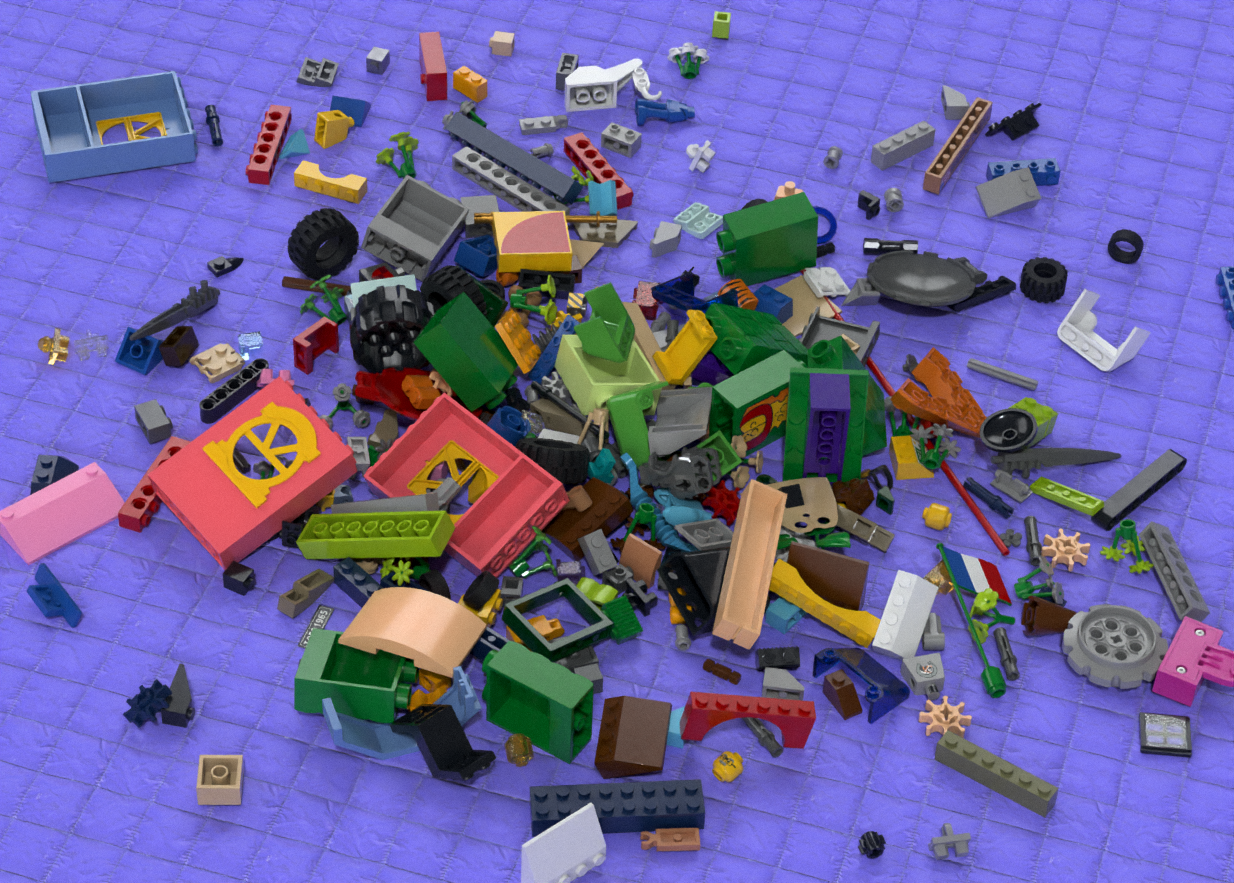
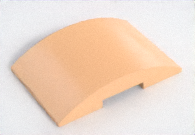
M390 587L377 590L372 594L339 638L338 643L373 654L383 650L414 660L415 667L452 678L453 668L461 666L486 630L487 624L465 607L441 595L415 588Z

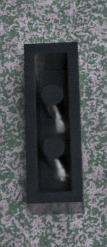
M521 269L518 286L523 289L540 287L541 284H547L548 275L551 274L556 288L555 298L568 300L569 293H574L575 275ZM539 291L542 297L552 298L549 291Z

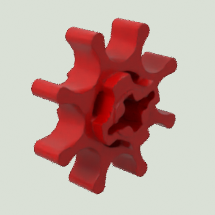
M721 480L716 488L713 486L706 492L709 496L705 498L702 504L714 508L713 519H716L718 515H722L726 518L727 525L730 526L737 518L740 504L737 493L740 491V488L736 487L734 491H730L726 488L725 481Z

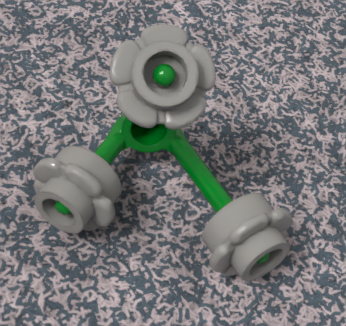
M343 383L338 384L333 389L334 398L338 401L336 407L328 416L321 415L319 418L325 419L331 430L333 426L331 418L339 409H349L354 414L352 418L354 425L358 428L366 427L371 419L370 413L354 409L349 403L352 390Z

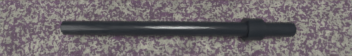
M537 381L531 383V387L538 391L541 397L549 399L584 425L586 424L588 418L553 394L550 388L542 386ZM591 421L589 428L599 435L600 426L593 424V421ZM604 430V439H608L610 433Z

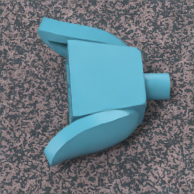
M660 487L654 491L655 498L664 507L663 517L673 526L710 520L712 517V513L704 511L701 503L697 500L690 498L680 500L675 498L670 493L669 488Z

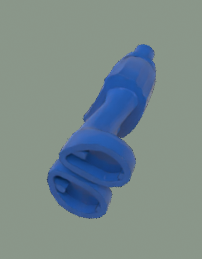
M636 98L635 100L637 126L644 125L646 119L651 117L666 119L667 122H681L687 120V118H695L694 107H689L687 104H682L675 100L667 99L666 103H658L642 98Z

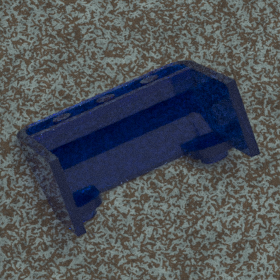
M691 272L651 288L652 297L673 315L687 320L690 319L686 313L688 310H700L705 314L709 306L714 302L738 307V296L735 289L707 301L695 297Z

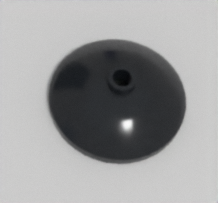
M1008 408L999 410L984 420L980 427V438L982 443L992 451L1002 453L1015 452L1026 447L1034 440L1038 431L1037 421L1031 413L1023 409Z

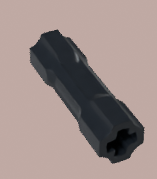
M864 238L863 254L889 253L901 250H913L914 254L918 252V240L889 241L877 238Z

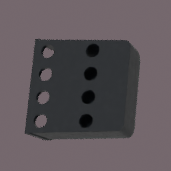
M730 547L675 553L657 569L693 636L713 631ZM668 573H675L678 579H672ZM677 588L685 590L686 595L678 593ZM769 595L767 596L765 612L770 606ZM686 604L692 605L695 611L688 610ZM699 620L702 624L698 627L694 621Z

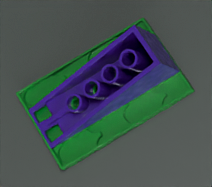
M790 367L782 481L827 477L830 485H832V483L840 480L842 482H847L854 478L860 480L869 370Z

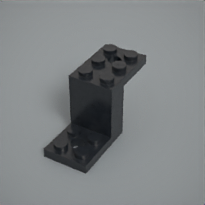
M421 704L394 721V723L389 724L392 732L411 733L433 778L466 781L474 776V772L488 768L491 765L490 762L496 759L493 751L472 749L452 705Z

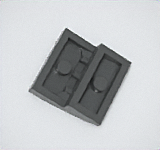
M305 57L297 82L309 86L329 87L332 85L339 63L325 58L322 59V62H318Z

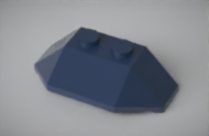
M38 455L31 481L30 495L78 471L79 465L64 456Z

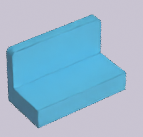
M609 180L601 184L594 181L588 182L590 214L596 216L597 211H600V216L617 215L615 181Z

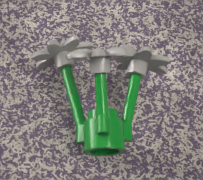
M935 423L924 429L923 425H920L919 430L916 428L911 429L914 434L909 436L920 442V461L928 469L940 468L945 457L948 458L951 454L954 458H957L956 452L961 451V448L955 446L957 440L950 443V439L947 436L953 437V429L946 428L945 424L940 426ZM936 435L937 441L934 449H930L925 454L924 443L927 444V438H933Z

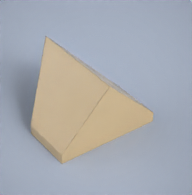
M570 239L572 256L577 255L582 269H584L586 263L604 244Z

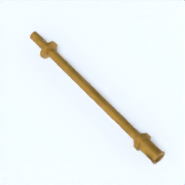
M490 211V213H474V224H490L492 226L494 211ZM597 211L596 216L565 215L567 223H596L597 227H600V223H617V216H600V211Z

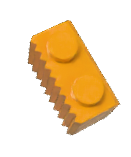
M462 66L453 72L454 89L477 103L487 97V79L483 78V76L473 72V70L466 66Z

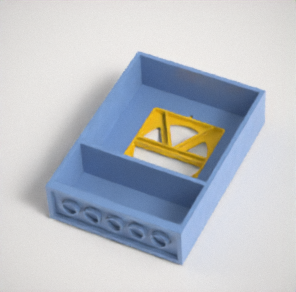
M175 71L30 91L34 122L49 183L196 161L195 154H198L197 144L195 143V140H197L196 130H192L194 129L193 120L191 119L184 89L181 85V79L177 77ZM132 122L148 123L136 131L133 130ZM124 123L129 141L103 145L102 137L104 133L111 127ZM153 127H156L161 133L159 137L140 136V134Z

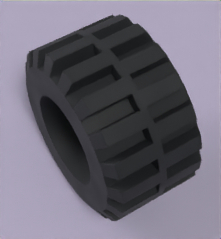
M1036 257L1035 259H1030L1029 262L1024 264L1022 269L1021 292L1024 293V296L1029 297L1030 300H1035L1039 303L1055 302L1056 299H1061L1065 292L1068 276L1065 266L1052 258Z

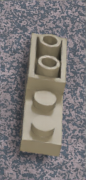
M837 504V528L885 553L887 552L895 534ZM825 517L820 518L826 522L830 521L828 518Z

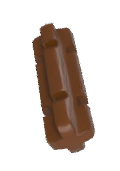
M706 659L703 664L704 670L712 671V674L726 681L729 679V682L735 685L741 680L740 673L736 671L731 672L732 669L719 663L715 664V661L711 659Z

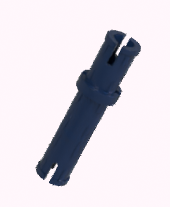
M208 105L205 107L206 123L209 125L212 144L216 147L221 146L223 139L219 126L220 118L216 113V107Z
M969 477L966 479L970 484L965 481L963 487L987 503L990 509L998 511L1006 519L1010 517L1008 512L1013 514L1014 508L1003 502L1000 496H995L973 480V478Z

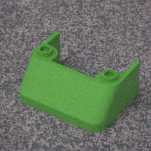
M610 282L584 292L592 308L590 320L573 327L582 342L583 351L590 356L616 363L627 361L635 334V327L614 286Z
M656 381L611 396L607 401V408L621 456L627 452L638 469L640 465L648 462L650 455L648 429L642 410L651 407L653 404L652 390L669 385L668 381ZM675 451L664 457H657L658 461H667L673 455L678 456V453L682 454V451Z

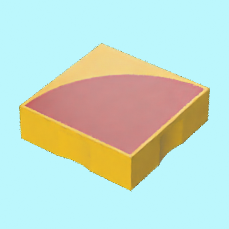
M565 211L493 212L492 231L494 244L497 248L496 257L499 272H520L521 269L571 271L572 248Z

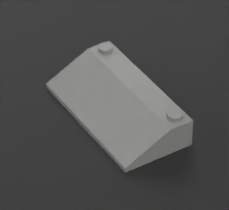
M712 387L661 390L657 404L656 425L649 426L648 431L650 455L652 452H656L657 457H664L707 434L711 411Z

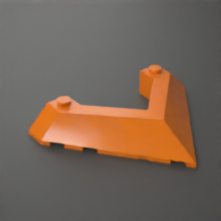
M933 347L911 372L918 382H923L932 397L928 396V392L922 390L908 378L890 400L897 409H902L906 413L941 426L945 424L947 428L980 438V427L987 417L969 390L961 386L963 381L957 372L950 370L948 359Z

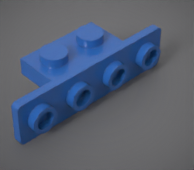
M571 315L566 316L529 373L528 377L532 381H537L542 385V378L544 376L547 377L551 370H556L554 365L562 335H575L576 332L573 327L580 324Z
M40 563L35 575V580L39 585H29L26 592L45 617L63 616L72 628L76 627L82 611L47 565Z

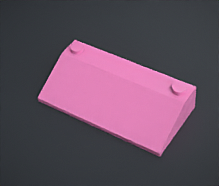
M93 462L1 510L0 535L30 565L117 519L118 512L125 502L107 474Z

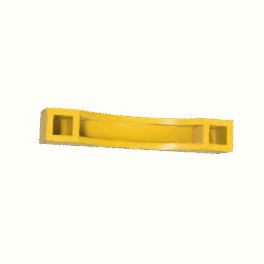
M780 558L775 563L769 586L770 591L775 592L788 602L793 603L841 634L854 640L859 645L868 648L881 621L879 618L867 611L848 610L823 600L805 584L796 568Z

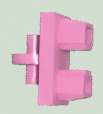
M272 369L261 370L257 387L264 388L275 380L273 379ZM280 370L279 376L294 386L290 370Z

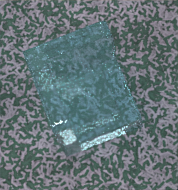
M260 331L238 335L240 355L245 360H249V349L263 346Z

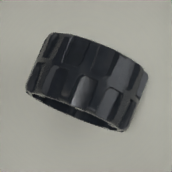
M398 284L397 286L384 287L383 285L376 287V290L363 294L358 298L355 308H351L349 312L350 343L353 349L354 360L358 365H362L369 373L381 374L383 369L387 368L403 371L404 367L421 369L430 364L413 343L435 314L433 305L425 300L424 294L419 290L414 291L406 288L405 285Z

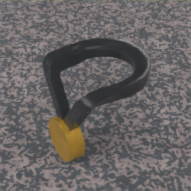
M881 465L872 470L866 469L861 472L860 478L873 477L876 486L880 490L883 486H881L874 472L883 470L888 479L887 487L889 490L893 487V478L886 465Z

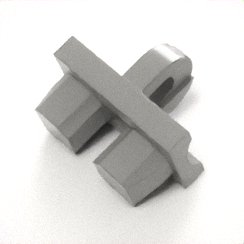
M944 823L942 837L931 839V843L928 844L929 851L933 850L937 860L949 857L948 848L955 849L956 857L967 856L969 853L968 843L971 840L970 833L954 835L951 824Z

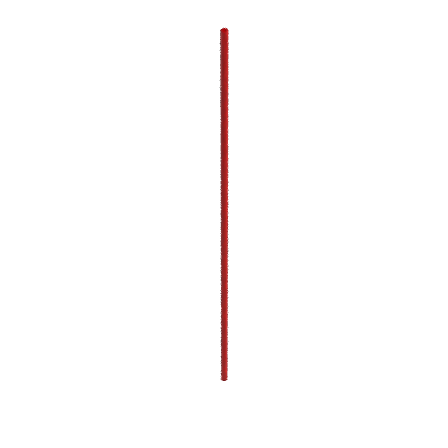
M824 296V298L826 299V301L835 313L833 318L836 320L844 321L842 316L836 311V309L826 298L827 296ZM869 356L866 363L887 394L893 396L895 390ZM907 413L906 420L913 427L915 418ZM927 438L928 443H924V445L929 451L930 449H934L935 446L930 441V439ZM943 460L940 467L1002 555H1009V549L948 464Z

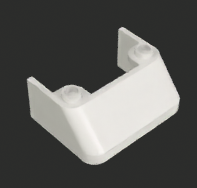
M1084 289L1059 326L1057 334L1063 342L1097 368L1105 372H1111L1136 356L1150 335V332L1135 326L1126 341L1117 350L1093 332L1097 325V317L1090 310L1100 295Z

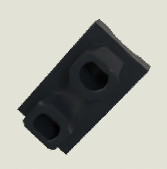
M631 578L627 579L626 584L628 587L622 596L626 595L632 608H638L644 617L650 615V608L657 605V596L654 592L647 595L644 594L647 592L648 587L643 579L634 582Z

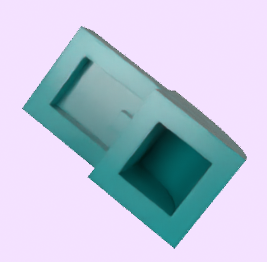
M602 448L596 461L588 463L587 474L590 479L595 477L609 484L613 480L614 476L611 470L616 461L609 449Z

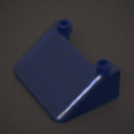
M826 648L815 654L812 674L814 678H818L839 662H842L869 684L865 691V699L870 703L868 722L870 724L877 721L910 696V689L906 684L860 648Z

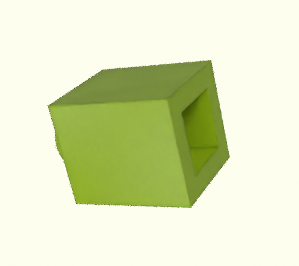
M715 11L712 37L729 38L731 13Z

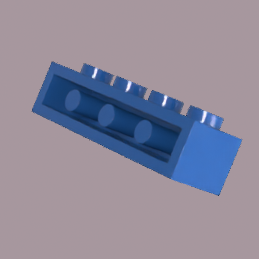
M1056 158L988 162L986 177L990 181L1012 171L1029 167L1036 186L1058 185L1060 168Z
M1220 267L1219 274L1216 275V284L1220 287L1219 295L1223 298V308L1227 311V321H1230L1231 328L1233 329L1234 267Z

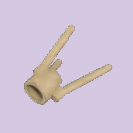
M594 408L593 412H589L587 422L577 444L581 445L591 421L594 420L593 424L600 425L599 450H602L604 430L609 432V410Z

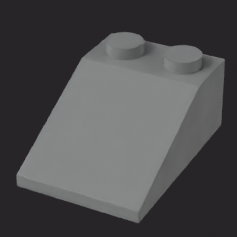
M1029 167L1012 171L976 186L988 219L1033 208L1041 200Z
M717 518L675 525L674 529L699 550L731 547L733 531Z

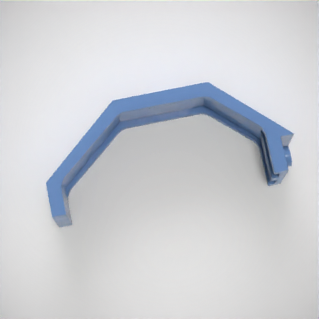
M461 666L454 667L452 687L433 704L452 705L461 726H463L482 707L468 674H464ZM331 698L322 699L323 715L334 745L381 760L420 751L411 733L392 732L389 725L391 723H371L335 711Z

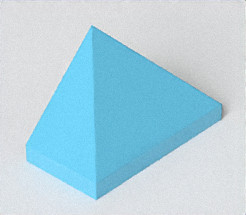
M302 129L289 137L279 155L280 159L310 154Z

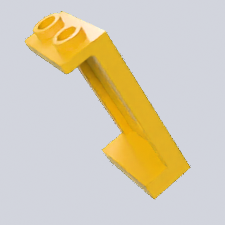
M688 310L686 313L690 319L666 351H656L652 356L668 384L682 385L718 339L705 314L700 310Z

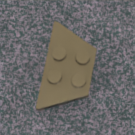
M617 219V223H600V227H597L596 223L570 224H573L574 231L579 236V240L604 243L602 247L618 248L630 236V232L633 229H637L638 221Z

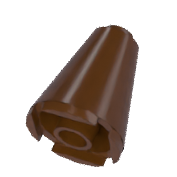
M1029 596L1028 599L1030 601L1029 603H1024L1021 625H1025L1026 629L1022 631L1026 636L1064 633L1069 620L1077 612L1037 596Z

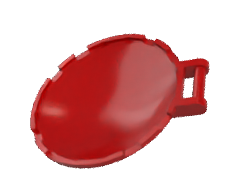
M404 367L403 371H396L395 368L383 369L381 374L358 371L355 375L357 382L355 395L382 402L399 415L417 421L422 412L428 409H416L412 405L410 397L402 390V382L406 375H426L429 377L431 372ZM437 388L440 395H442L443 393L447 394V392H443L440 388ZM451 395L452 399L477 418L481 416L482 406L471 412L459 396Z

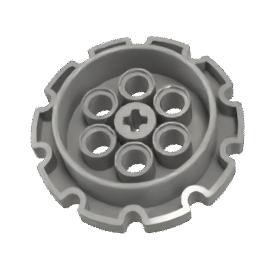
M1101 604L1089 607L1088 612L1079 611L1069 620L1067 629L1064 630L1062 648L1063 652L1068 654L1067 662L1079 675L1084 674L1089 678V681L1104 687L1127 689L1141 686L1142 680L1150 682L1156 678L1158 668L1168 651V643L1166 639L1161 638L1163 631L1159 625L1151 618L1143 616L1140 611L1122 605Z

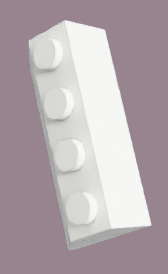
M898 570L872 644L874 651L901 660L915 657L939 587L917 575Z

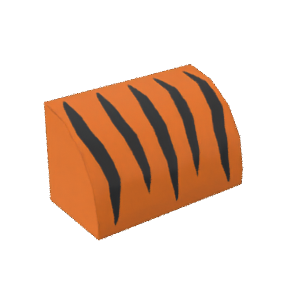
M741 279L727 282L717 293L726 305L755 310L759 301Z

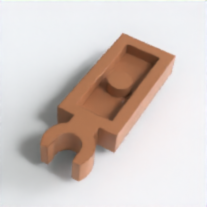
M699 828L656 829L655 834L643 831L640 835V840H648L641 841V849L644 850L656 846L657 851L700 850Z

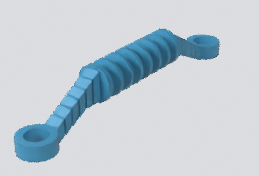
M626 452L620 456L621 461L630 474V503L632 506H635L637 512L639 505L642 503L651 504L655 508L654 514L657 515L655 534L657 539L661 540V544L673 549H680L681 552L699 551L697 547L680 539L678 532L674 530L672 525H669L663 517L661 510L656 508V504L648 497V493L640 487L638 468L629 454Z

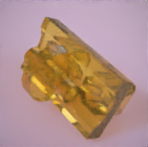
M55 328L53 338L45 336L38 341V348L44 353L49 351L48 364L54 365L55 360L65 362L68 356L67 347L70 337L60 335L61 329Z

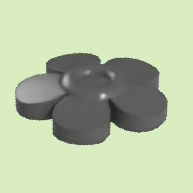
M1008 529L1006 534H1000V538L1006 547H1011V544L1014 547H1018L1021 544L1022 534H1014V530Z

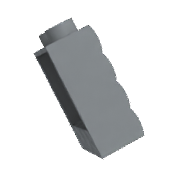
M406 175L368 225L361 248L396 268L401 267L409 275L415 274V278L423 282L432 273L461 233L469 208L462 205L459 200L452 197L449 198L434 190L428 183L418 181Z

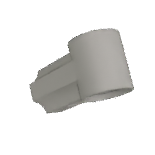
M447 477L435 492L429 493H437L439 511H447L448 503L462 488L454 479Z
M930 613L922 635L923 650H944L945 635L941 630L940 616H937L936 613Z

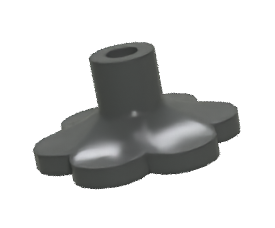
M908 354L906 356V364L902 368L905 372L909 370L912 372L918 365V362L914 355Z

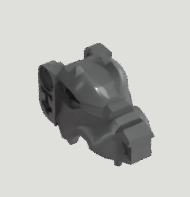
M695 446L688 449L684 447L681 456L674 455L672 461H658L656 452H652L649 455L648 462L639 466L641 483L647 485L652 483L656 487L660 485L661 488H669L670 493L680 500H685L686 498L693 499L695 495L698 496L701 493L708 492L722 478L719 455L713 448H698ZM708 452H709V454H710L711 456L714 457V458L711 460V464H710V460H709L708 457L706 456V455L708 454ZM712 471L717 476L716 481H713Z

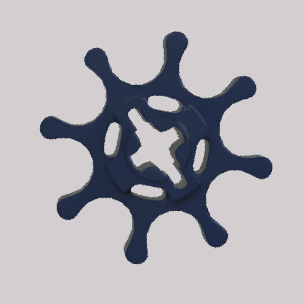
M157 679L150 688H145L141 685L139 687L140 694H136L133 699H127L126 701L131 709L124 712L123 716L130 723L133 722L138 728L142 726L145 719H151L155 722L157 720L155 717L156 713H160L161 708L167 709L170 706L165 698L173 692L166 684L162 685Z

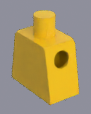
M340 110L317 113L314 141L326 149L345 140L348 128L354 126L353 118L347 117Z

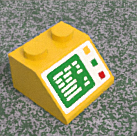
M911 436L891 437L889 456L896 480L934 478L933 469L926 468L923 462L920 461L921 448L917 440Z

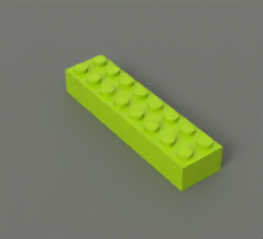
M446 510L312 514L296 543L306 559L440 557L455 530V526Z

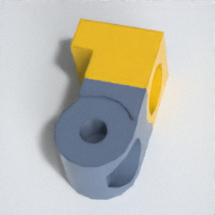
M339 485L315 505L321 507V511L324 512L325 508L331 507L333 504L354 502L351 488L347 485Z

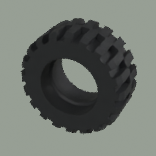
M323 208L320 211L315 210L312 214H307L303 217L304 219L301 222L299 221L296 224L297 227L292 230V236L288 240V253L290 260L307 277L320 280L327 275L335 276L339 274V271L344 270L346 265L351 263L352 257L357 253L356 247H359V234L356 227L341 212L331 208Z
M445 266L423 280L420 291L424 294L425 300L433 305L435 312L462 292H465L485 318L487 316V311L485 310L487 306L479 286L460 267Z
M543 438L519 439L516 443L518 450L561 483L578 484L584 482L587 478L590 452L585 446Z

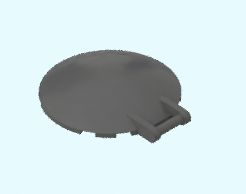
M913 250L893 251L882 254L875 258V262H870L867 270L870 283L881 293L900 302L926 307L945 306L961 302L973 294L976 284L983 283L987 279V274L975 268L965 257L956 259L948 257L946 260L939 258L936 253L924 251L923 254H914Z

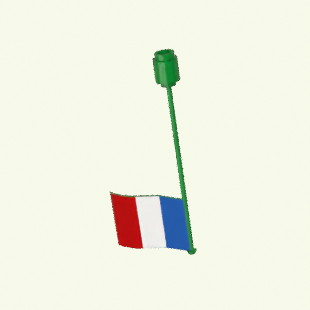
M938 543L936 548L941 553L986 666L981 673V679L987 694L992 698L1001 697L1006 693V683L1000 669L990 666L959 588L973 594H978L979 592H984L987 588H991L999 594L998 601L1011 606V600L996 565L983 559L960 554L944 547L943 543Z

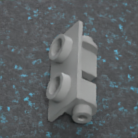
M1000 469L995 472L996 478L990 483L1020 503L1033 493L1027 483L1025 484L1017 478L1013 480L1012 475Z

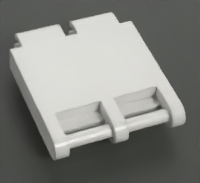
M805 268L806 271H803V278L817 298L829 295L831 297H836L837 295L847 297L850 289L834 268Z

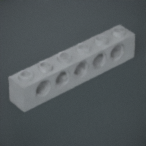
M1151 521L1139 536L1179 619L1183 621L1184 617L1187 616L1202 622L1210 614V611L1169 528Z

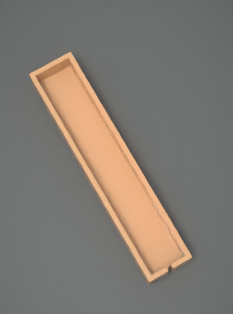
M753 479L750 480L741 495L712 632L713 635L727 641L733 639L734 644L749 650L760 636L787 494Z

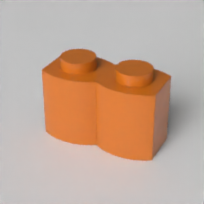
M406 375L402 382V390L410 397V402L416 409H428L434 400L441 396L439 391L433 387L431 379L426 375Z

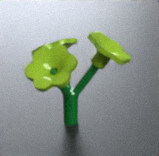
M987 588L984 592L977 594L970 612V618L975 614L995 618V620L988 624H983L981 621L978 622L976 619L972 620L981 644L986 642L988 637L987 631L991 626L999 622L1010 625L1015 623L1014 617L1001 615L995 608L999 594L991 588ZM989 609H992V611H993L995 614L990 613V612H987V611H988ZM968 626V630L971 633L973 640L975 641L970 626Z

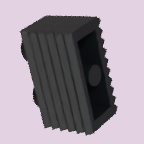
M788 646L783 648L757 649L755 651L756 670H765V667L778 669L799 667V647Z

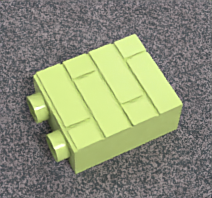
M562 335L554 367L560 377H562L564 384L574 401L577 402V406L583 415H589V412H593L594 408L608 410L607 401L611 396L660 381L634 339L627 361L616 363L585 353L578 335ZM662 387L652 390L654 401L651 407L642 410L644 416L655 414Z

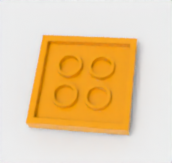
M511 309L498 321L495 328L522 372L526 374L537 363L541 356V350L531 340L529 330L523 327L519 314Z

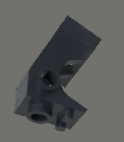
M310 507L291 523L282 521V530L279 533L282 545L299 548L296 543L311 515L322 514L321 507Z

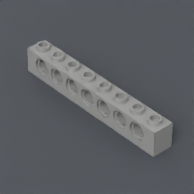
M466 146L452 155V169L518 210L522 212L565 211V215H570V208L566 205H563Z

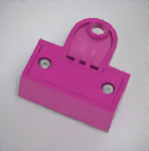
M1185 616L1158 668L1152 692L1191 707L1204 679L1220 685L1234 687V651L1219 646L1224 631Z

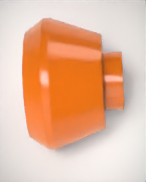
M497 268L496 280L503 287L512 285L518 280V272H499Z

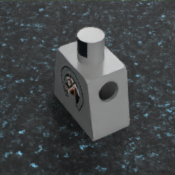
M940 653L902 659L900 673L914 695L927 694L930 700L939 698L945 681Z

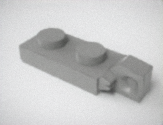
M566 115L519 119L522 135L556 132V129L567 128L568 125Z

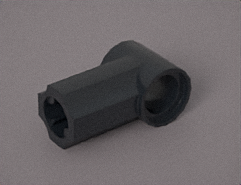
M512 387L504 392L507 395L505 399L508 406L517 409L522 414L527 413L530 409V404L522 398L518 388Z

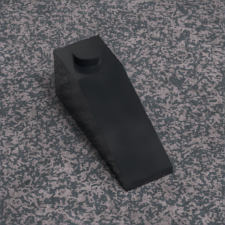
M179 664L169 688L173 693L165 698L170 706L167 709L161 708L162 724L187 728L189 720L194 718L195 708L192 707L184 664Z

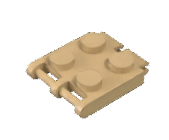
M220 343L193 356L189 360L192 365H196L199 368L201 374H205L208 377L210 383H215L241 370L245 364V359L228 343Z

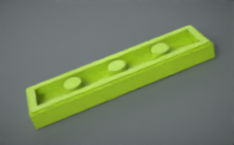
M1040 477L1029 486L1031 491L1037 495L1090 516H1094L1104 507L1103 500L1044 477Z

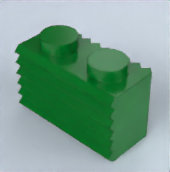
M626 595L604 603L600 608L601 612L613 622L610 637L612 640H616L618 645L638 637L643 632V628Z

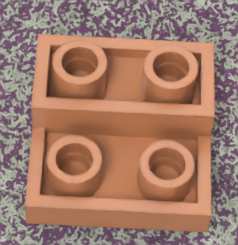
M630 533L624 544L619 564H622L624 567L629 566L634 572V580L640 581L643 579L648 589H650L654 585L655 572L661 564L662 552Z

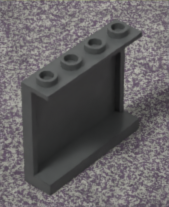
M817 307L815 312L811 313L808 326L805 325L802 338H798V340L807 349H810L820 340L829 341L844 334L860 345L856 356L865 367L880 336V322L873 320L870 327L820 316V307Z

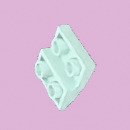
M695 202L675 217L673 221L675 224L682 225V229L692 236L704 239L723 224V216L711 213L709 206Z

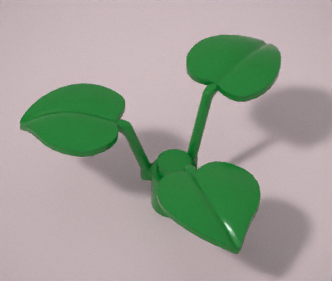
M836 525L825 529L814 528L812 531L804 533L806 536L815 535L816 547L825 550V547L851 548L850 536L847 532L832 533L819 540L820 534L832 532ZM780 534L777 549L786 548L791 545L792 541H798L794 537L790 538L789 534Z

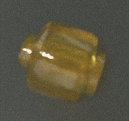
M524 734L511 735L504 744L508 762L516 764L517 767L526 766L534 756L531 740Z

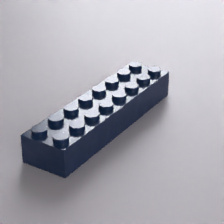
M701 779L530 787L529 805L532 837H536L589 803L594 805L602 834L652 832L656 829L669 828L704 829L705 806Z

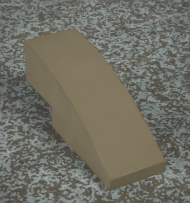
M317 569L293 583L291 590L279 596L277 610L291 618L296 617L311 606L334 581V577L321 569Z

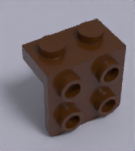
M854 478L847 482L840 480L831 485L836 502L845 501L848 509L859 515L875 499L867 479L859 480Z

